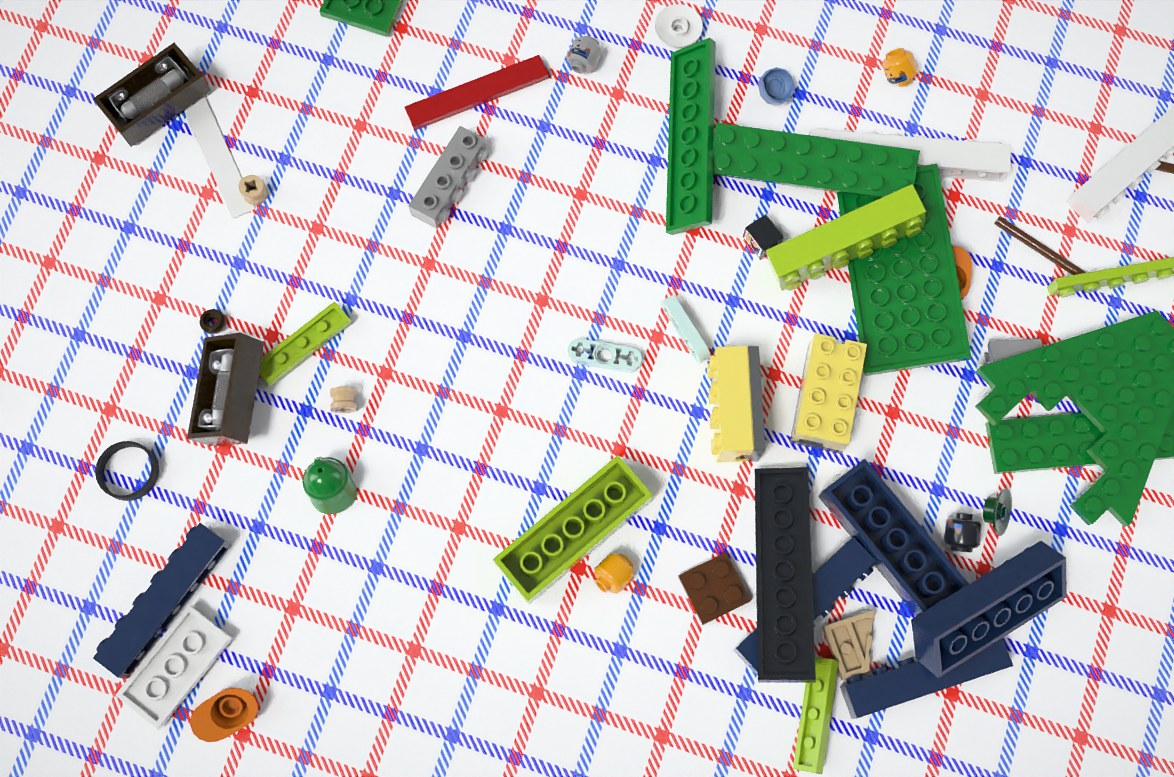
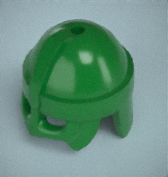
M319 456L314 458V462L304 472L302 478L303 488L317 511L324 514H337L346 510L354 502L357 495V487L351 478L348 468L340 460Z

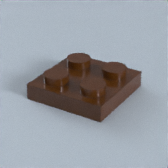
M726 552L678 575V579L702 626L751 602Z

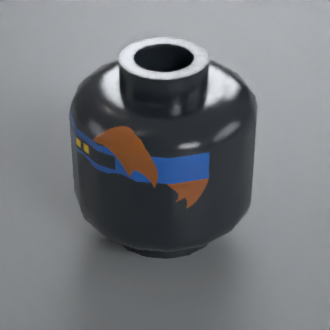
M956 512V518H948L946 520L944 542L950 546V550L972 553L973 548L980 546L982 524L977 520H973V514Z

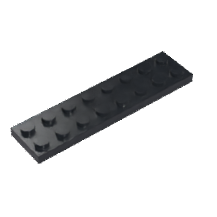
M808 467L754 469L758 683H816Z

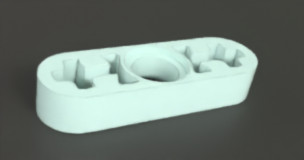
M673 295L662 300L660 303L665 315L694 360L700 364L710 358L711 354L707 345L678 300Z
M580 338L574 339L568 345V357L575 364L625 373H634L641 366L642 355L639 350L633 347ZM578 346H582L584 352L591 353V348H595L593 360L589 359L590 354L582 353L581 357H577L576 352L572 350H577ZM601 350L610 351L612 354L611 360L608 362L600 361L597 357L598 352ZM616 352H620L619 358L627 359L628 355H633V359L637 362H633L632 366H629L626 360L619 359V364H614Z

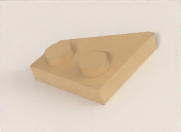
M873 610L822 627L834 660L839 661L838 673L841 680L869 671V653L873 637L871 636L872 622L875 616Z

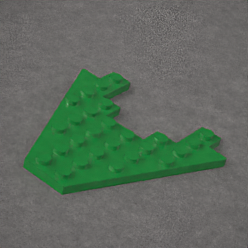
M1157 310L981 366L975 371L992 389L975 407L993 426L1029 393L1047 411L1052 410L1067 396L1103 433L1086 452L1104 470L1069 506L1088 526L1094 524L1107 510L1123 527L1129 526L1132 523L1174 407V327Z

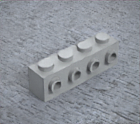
M462 126L458 127L409 203L408 207L411 216L436 229L441 222H446L450 215L449 209L454 202L457 203L463 194V187L467 182L470 183L476 173L475 168L479 162L483 163L488 155L486 138Z

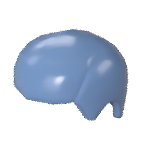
M778 67L765 71L758 83L760 97L771 105H782L792 99L796 89L791 74L786 69Z

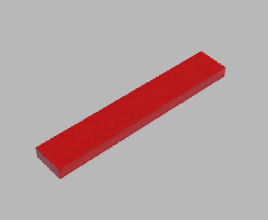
M536 55L404 106L415 131L549 79V74L540 55Z

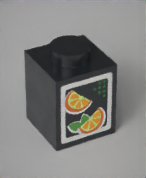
M766 214L745 227L742 236L760 260L767 256V249L781 244L784 239L783 235Z

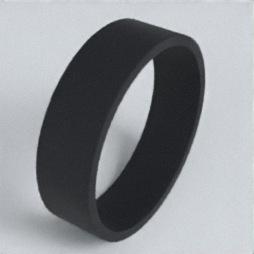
M121 441L109 446L100 455L95 468V476L99 487L106 494L118 500L133 501L142 498L153 489L159 476V465L155 455L145 446L134 441ZM137 447L143 449L148 454L151 462V472L147 482L141 489L132 494H113L107 488L104 480V470L108 460L112 455L124 448Z

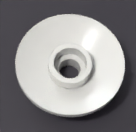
M673 4L662 9L656 16L654 24L658 39L672 48H684L694 44L701 36L703 28L700 15L693 8L683 4Z

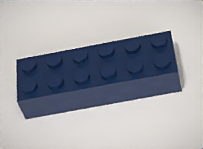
M863 459L818 496L850 537H854L876 560L873 565L915 616L969 584L866 459Z
M1039 541L1010 560H1006L990 572L983 574L967 586H963L949 597L940 600L926 611L917 614L916 617L911 619L915 658L939 678L1067 598L1066 557L1043 541Z

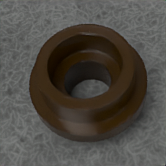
M210 309L203 312L199 324L205 333L214 335L220 333L225 328L226 318L221 311ZM213 319H217V323L214 326H210V322Z

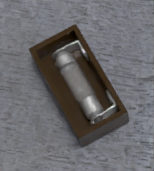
M173 42L94 97L93 101L129 146L132 147L206 95L211 89L199 70L177 44Z
M241 332L204 338L187 433L188 440L211 447L248 444L260 365L263 357V341Z

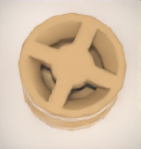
M247 175L240 180L238 185L239 191L248 204L256 206L266 201L268 190L260 177Z
M340 386L330 389V396L333 398V402L330 404L331 412L351 413L357 410V404L354 402V397L356 396L355 388Z

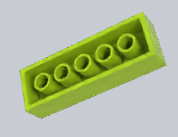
M913 184L767 249L766 254L769 265L781 291L785 289L788 291L794 290L802 285L801 282L807 279H819L826 274L825 271L832 268L836 270L847 266L850 260L857 257L859 259L866 258L873 253V250L881 246L888 248L897 243V239L906 235L907 237L917 235L924 228L926 210Z
M617 455L492 560L528 605H530L652 501L653 494Z

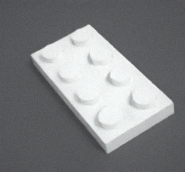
M188 605L115 696L153 727L161 730L233 638L193 606Z

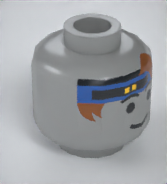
M587 35L578 37L573 41L566 59L574 72L583 74V72L589 73L595 69L602 55L599 42Z

